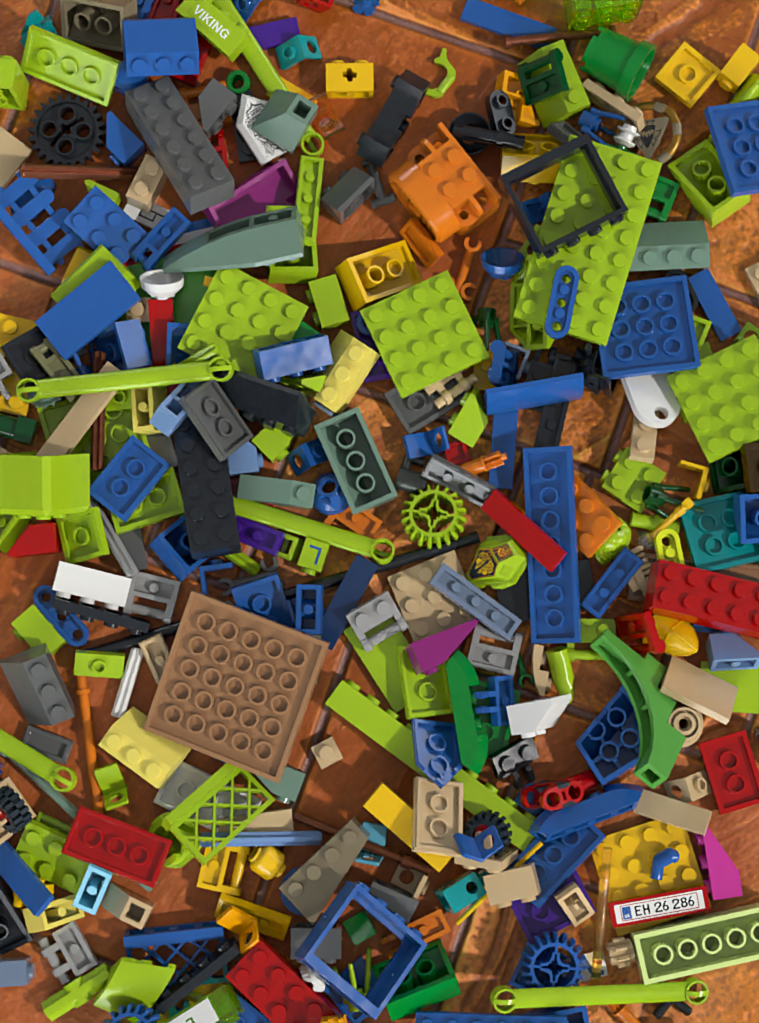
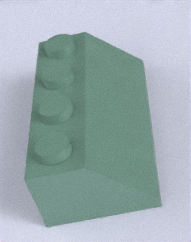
M704 220L644 223L629 272L710 268V247Z
M359 407L314 426L353 515L376 508L398 497Z

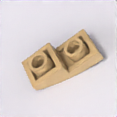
M532 644L531 674L534 679L533 684L537 695L545 696V691H550L552 678L548 677L549 672L540 670V665H545L547 654L546 651H543V645Z

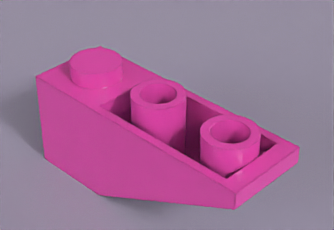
M707 828L705 836L695 833L696 843L701 845L702 855H699V864L701 870H705L706 879L703 880V884L706 885L709 898L718 900L743 896L739 870L710 829Z

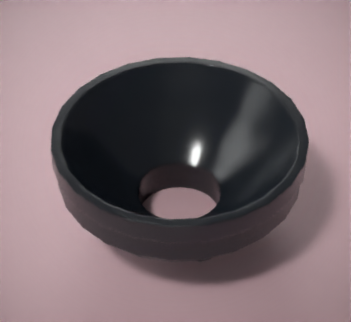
M473 112L458 115L449 126L451 134L454 123L491 130L488 121L483 116ZM456 139L469 156L482 153L489 145L476 142L466 144L462 139Z

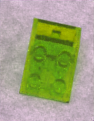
M563 0L567 29L578 31L593 25L605 27L612 22L618 21L630 23L637 19L644 0Z

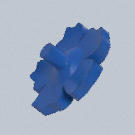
M353 0L355 5L352 9L356 14L362 15L365 13L366 17L372 16L373 12H375L374 7L380 5V0Z

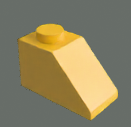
M742 43L719 73L716 79L719 85L724 90L735 94L759 63V55L745 43Z

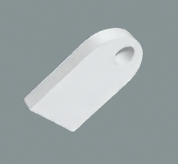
M669 373L620 378L634 415L646 426L652 428L667 427L673 423L680 412V405L666 379V376L670 375ZM654 411L662 412L665 415V419L657 418Z

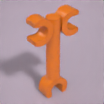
M468 236L463 244L465 254L456 280L451 277L461 299L465 302H471L472 297L467 296L464 291L466 289L475 291L476 285L465 283L474 254L478 253L482 246V241L479 240L477 246L471 248L468 244L470 240Z

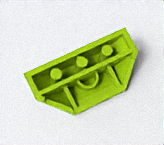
M531 254L526 256L523 268L515 274L510 283V331L525 350L549 349L555 339L550 338L546 334L544 327L512 318L530 263Z

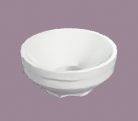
M155 269L144 272L139 277L141 288L150 294L151 297L158 300L174 297L184 285V275L181 272L164 274L162 269Z

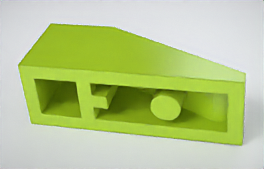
M304 390L301 391V393L307 399V393ZM264 428L251 441L273 464L276 460L280 463L289 454L287 450L290 448L293 437L283 434L281 430L276 428L274 430Z

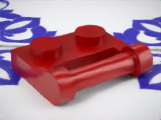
M651 610L614 617L620 640L636 653L652 652L653 654H661L666 650L665 642L659 638ZM646 638L648 643L637 644L633 639Z

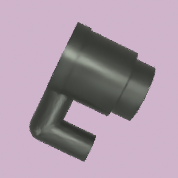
M407 454L404 455L394 485L395 490L418 495L419 488L424 491L427 478L421 476L419 472L410 470L411 464L423 467L426 458L408 459Z

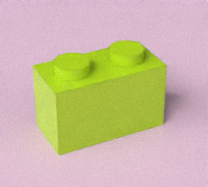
M336 274L308 282L309 289L305 290L309 304L314 303L316 312L312 313L316 327L321 326L322 332L350 324Z
M35 604L31 605L11 623L15 628L12 630L14 635L21 642L25 640L30 645V648L46 642L53 656L67 644L66 640Z

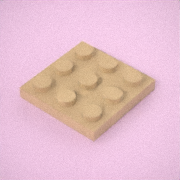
M455 550L387 577L403 618L409 627L408 630L413 642L476 619L428 584L443 563L466 579Z

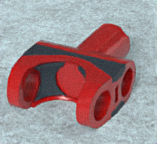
M590 770L561 780H543L525 787L521 791L520 802L526 809L543 807L549 811L558 810L578 803L584 794L595 791L597 780ZM530 791L534 795V802L531 805L527 802V794Z

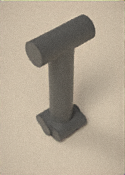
M363 160L361 162L362 167L367 168L369 175L375 179L374 191L377 198L370 200L372 208L376 209L396 202L393 193L385 194L376 165Z

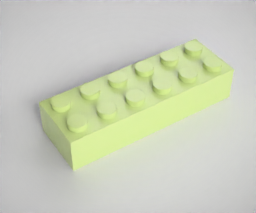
M759 902L630 932L642 983L648 985L759 960Z

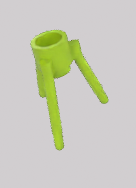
M367 948L364 992L362 988H357L353 964H348L351 986L363 996L370 989L371 948ZM334 966L332 970L339 975L337 967ZM343 997V1003L348 1005L349 1012L359 1011Z

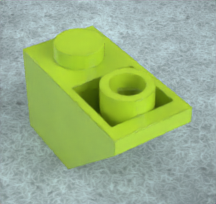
M474 388L471 394L469 392L465 393L459 403L463 406L460 413L454 412L448 422L451 426L448 434L472 448L488 423L481 394L477 388Z

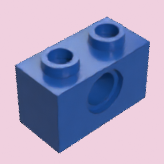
M297 584L296 630L307 634H323L324 585Z

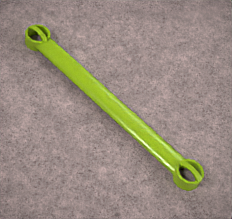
M214 0L212 4L216 8L223 7L231 15L230 20L235 24L240 22L249 30L248 36L251 42L242 53L270 97L276 89L289 91L232 1ZM310 125L300 141L301 150L305 156L319 157L324 151V140ZM310 138H317L321 142L319 151L315 148ZM305 141L307 142L308 146L310 147L313 153L305 149Z
M218 356L210 361L39 380L24 378L18 382L16 393L20 400L34 403L39 399L209 380L225 382L233 376L234 366L229 359ZM218 361H225L229 364L223 366H214V364ZM229 370L228 375L224 378L215 377L213 374L215 371ZM28 382H34L36 385L35 387L23 388ZM25 392H37L32 399H27L22 394Z
M233 495L237 516L370 557L377 564H388L394 558L395 548L388 539L380 538L376 540L265 504L237 499L236 495ZM379 544H386L391 548L392 553L379 551L375 547ZM376 555L385 557V559H380Z
M0 728L1 753L50 782L51 786L59 792H68L76 786L77 775L73 769L62 767ZM62 770H67L71 775V781L63 778L58 773ZM56 779L61 783L67 785L68 787H59L57 785Z
M697 977L688 978L684 982H664L648 985L640 983L511 989L506 985H500L491 992L490 1001L498 1012L504 1014L521 1008L688 1001L693 1005H699L708 998L709 989ZM696 983L702 985V991L699 992L690 991L689 988ZM501 992H511L512 998L510 1000L496 999Z

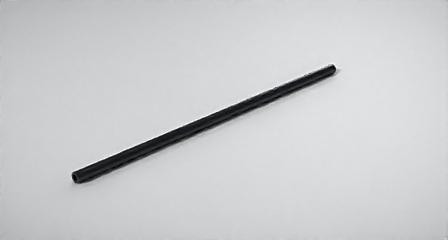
M475 531L458 536L457 540L450 539L451 544L449 546L443 541L441 542L440 549L437 548L435 543L432 544L431 549L425 546L395 555L388 564H378L379 566L374 574L480 543L478 533ZM348 570L303 584L324 585V590L338 586ZM297 585L283 589L286 600L296 598ZM181 620L150 629L148 633L142 632L141 635H130L84 650L119 652L139 646L138 642L160 632L164 638L176 635Z

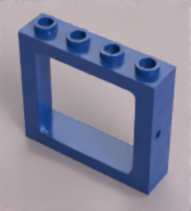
M347 881L294 956L361 1013L376 1020L428 944L421 939L423 935L417 929L409 928L404 924L405 919L394 911L391 913L386 908L388 904L377 896L374 898L369 894L370 888L360 881L357 883ZM352 899L401 941L399 948L365 996L314 954Z

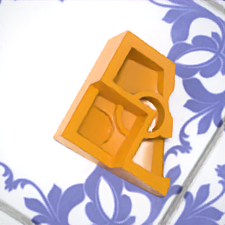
M504 70L497 76L495 90H502L508 95L516 126L538 128L540 121L535 119L532 106L526 105L519 75Z

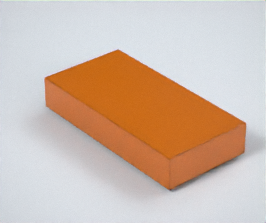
M416 216L409 219L399 231L427 269L432 267L444 255V252Z

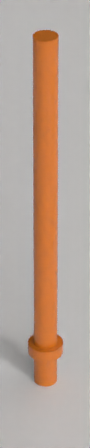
M76 675L78 690H75V693L79 697L93 810L104 814L101 788L94 775V770L98 768L88 697L90 688L87 689L86 676Z

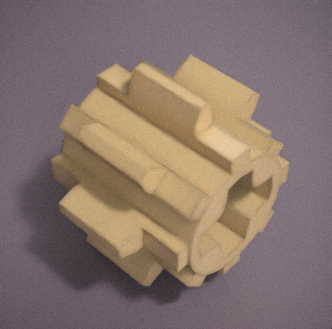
M623 936L611 938L612 942L606 943L611 966L617 965L618 968L630 966V962L635 961L631 939H624Z

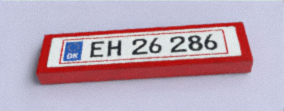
M706 885L607 902L612 928L710 911Z

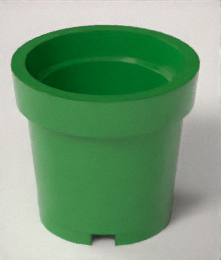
M601 26L598 29L601 31L598 37L593 35L583 54L582 61L585 62V65L580 66L579 69L614 90L615 94L621 96L624 101L629 102L639 89L651 66L657 45L645 40L639 42Z

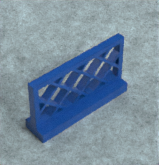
M216 920L147 927L142 930L138 928L128 929L123 936L124 947H126L128 958H134L132 948H143L149 953L144 960H148L153 956L162 963V967H168V962L176 953L187 962L180 970L175 969V977L168 982L167 985L170 987L189 964L194 967L196 966V962L193 959L200 951H203L208 956L212 953L204 947L209 940L220 939V942L225 940V928L217 924ZM191 942L198 948L191 957L180 950L184 943ZM160 945H167L173 950L166 960L155 952ZM228 963L223 966L224 975H212L200 985L229 982L225 977L229 971Z

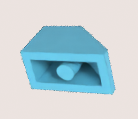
M90 863L72 906L95 915L113 873Z

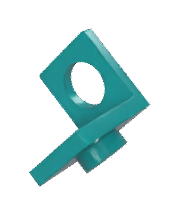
M296 35L275 48L282 70H287L304 59H322L315 36ZM307 42L313 46L314 53L308 49Z

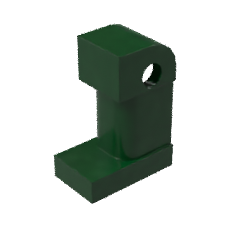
M0 413V437L33 446L39 422L22 416L17 418Z

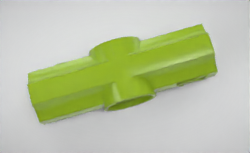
M104 962L84 976L76 977L64 985L62 990L45 999L41 1006L47 1018L52 1022L72 1008H78L92 999L94 994L107 985L111 967Z

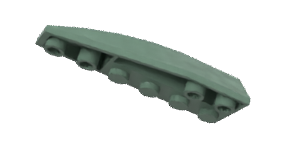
M293 206L248 216L207 231L164 256L163 273L270 266L276 262L293 261L303 257L305 230L298 208Z

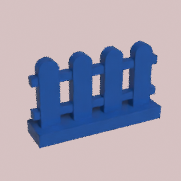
M20 171L15 174L18 177L17 180L5 190L0 186V221L44 273L49 276L56 270L53 266L55 263L58 262L59 265H62L65 262L63 257L74 247L84 246L81 243L83 239L73 230H70L63 222L70 212L65 208H60L55 212L49 205L54 200V193L49 189H44L39 193L33 186L38 181V178H22ZM29 190L34 198L20 209L14 201ZM10 206L15 214L10 216L5 208ZM45 209L50 217L36 228L30 220ZM26 225L31 233L26 235L21 227ZM61 228L66 236L52 246L46 239ZM40 244L47 249L44 254L37 248Z

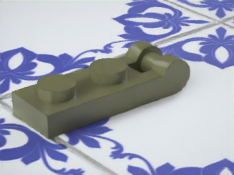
M47 337L43 339L40 345L37 347L34 345L29 349L33 358L40 364L49 378L79 375L69 360L63 359ZM50 350L53 355L46 359L43 354ZM72 395L64 397L68 401V403L71 404L81 395Z

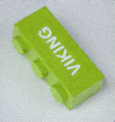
M184 0L176 9L179 17L195 18L197 33L233 63L251 42L248 36L249 30L240 22L235 24L230 20L231 15L223 7L218 9L212 4L214 0Z

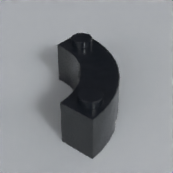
M408 69L401 75L397 74L390 86L393 90L378 117L367 132L363 131L357 141V144L360 146L356 155L381 168L394 151L393 148L406 132L410 125L407 119H411L419 108L431 82Z

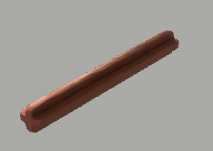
M24 163L20 166L22 178L133 181L138 171L137 167Z
M103 351L92 353V374L99 373L106 364V353ZM105 408L91 425L90 469L93 471H102L104 469Z

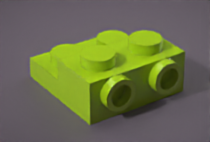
M627 446L624 450L619 449L613 457L612 461L615 464L611 471L606 469L599 481L602 485L599 489L633 511L641 514L646 504L642 502V494L645 487L649 484L652 485L653 482L660 484L666 473L651 463L628 460L630 448Z

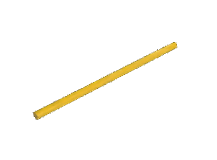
M539 841L513 867L522 865L543 843ZM487 893L480 897L455 923L457 925L461 924L488 898Z

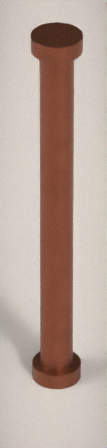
M615 25L608 26L607 29L616 32ZM589 29L510 37L508 34L503 35L504 49H510L511 46L554 43L562 39L564 42L591 39L593 35L598 37L601 31Z

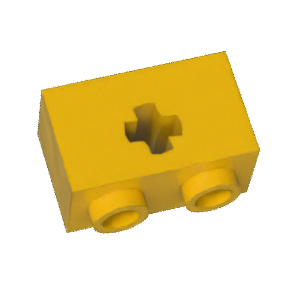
M334 60L331 63H326V99L374 98L373 63H368L366 60H357L354 63ZM347 76H352L353 81H347Z

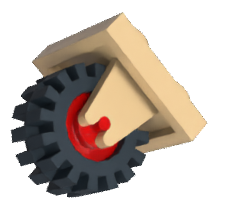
M9 776L4 777L0 781V845L36 817V814Z
M492 810L481 811L473 816L466 823L467 827L463 831L464 834H467L466 836L475 838L488 827L494 825L504 846L482 863L461 856L460 858L454 857V864L463 865L465 869L483 868L489 873H500L518 858L519 848L507 846L511 842L509 837L512 836V831H508V828L511 827L510 823H504L507 818L505 816L498 817L500 813L497 811L492 813ZM488 835L484 840V847L486 849H490L494 844L492 835Z

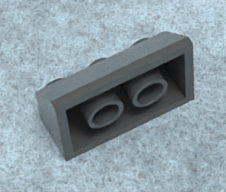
M46 642L0 660L3 672L28 724L52 726L75 717L74 702Z

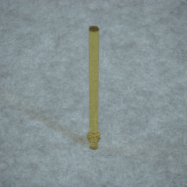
M602 847L590 986L600 985L612 857V848ZM588 1005V1010L598 1011V1005Z

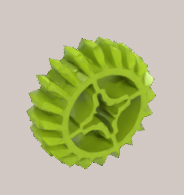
M438 484L435 486V490H431V486L426 485L425 492L419 488L418 496L411 493L409 495L411 501L404 502V506L407 508L401 510V515L405 517L401 519L402 525L406 526L404 532L405 534L411 533V541L418 539V546L420 547L427 542L428 549L432 548V543H436L437 548L440 549L441 542L443 541L449 546L451 544L450 537L457 540L458 534L456 532L461 533L464 531V527L461 524L466 523V518L463 516L466 514V508L461 507L463 505L462 499L456 500L458 497L456 492L449 495L450 490L448 487L440 491V485ZM431 501L428 507L417 510L422 504ZM443 502L448 505L453 514H448V511L442 510L439 503ZM436 508L437 517L436 520H433L432 525L430 516L434 514ZM414 519H419L420 522L426 523L428 525V532L420 529L414 522ZM451 523L445 530L436 533L439 526Z

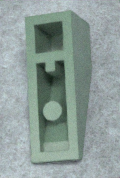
M239 474L236 498L309 510L313 508L316 484Z
M286 765L280 783L258 775L256 776L271 793L277 795L276 800L289 804L290 800L296 801L306 772Z

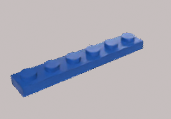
M417 1010L416 1023H567V1015Z

